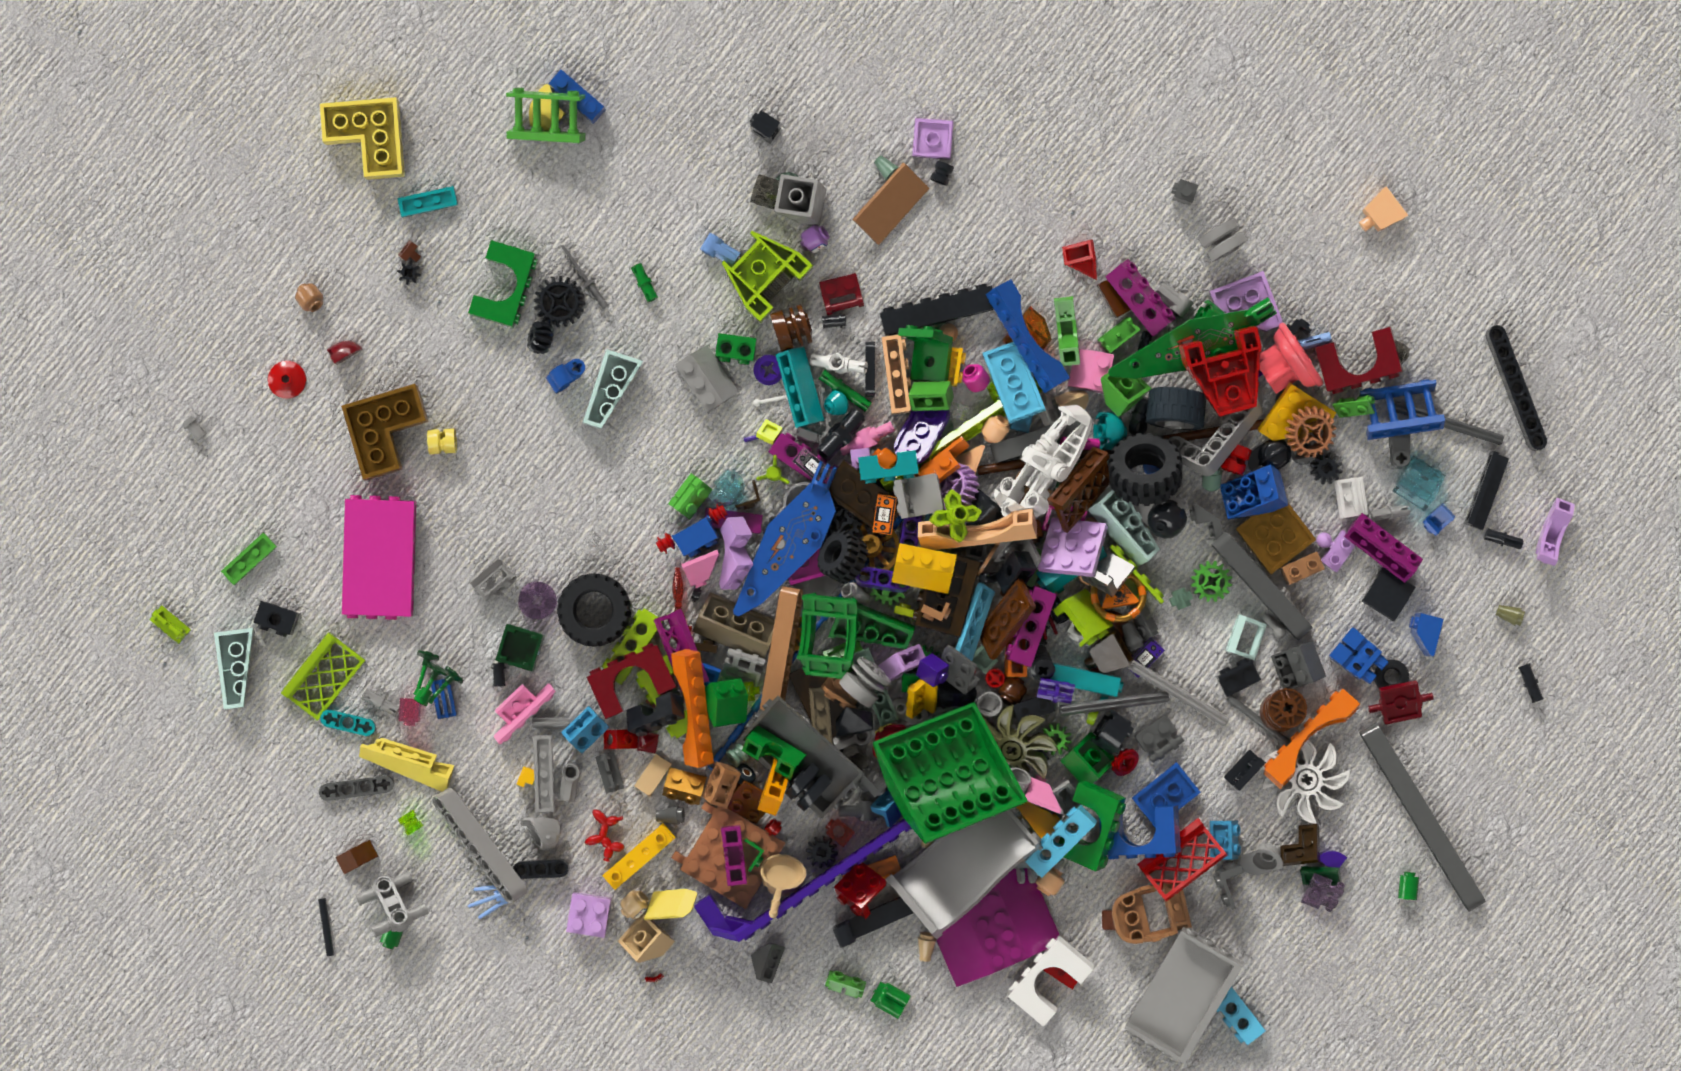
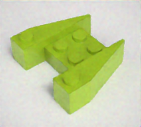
M751 231V236L756 240L753 246L732 268L725 261L722 262V265L746 310L762 323L774 308L761 294L785 269L801 281L813 269V265L799 252Z

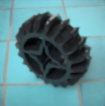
M559 276V282H556L555 277H551L553 283L550 284L548 280H545L544 282L547 285L545 288L539 285V288L543 290L542 293L535 292L537 296H540V299L536 298L534 302L540 305L535 306L534 309L541 310L537 314L538 317L545 315L542 321L547 322L550 319L549 324L552 326L556 322V327L560 328L561 322H563V325L568 327V320L574 324L575 321L572 319L574 316L580 319L577 311L584 312V309L579 306L586 304L585 301H580L585 295L578 294L582 290L581 287L574 289L577 285L576 281H573L571 285L569 284V277L566 278L565 282H563L562 276ZM556 287L567 288L561 294H555L550 291ZM571 292L575 296L573 309L567 304V299ZM546 295L552 299V305L548 312L544 306ZM552 296H554L556 299L564 298V300L562 301L564 302V305L567 308H565L563 305L561 306L560 304L558 306H555L556 301ZM558 310H565L569 313L563 317L552 316Z

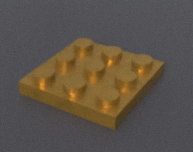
M1289 503L1288 506L1276 511L1253 515L1236 528V531L1270 575L1316 541V538Z

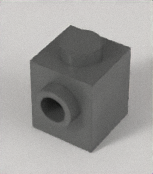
M1180 179L1178 183L1173 185L1171 193L1174 196L1172 200L1191 206L1199 185Z

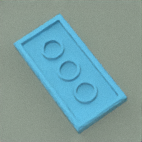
M1014 342L982 353L1009 424L1046 411L1032 373Z

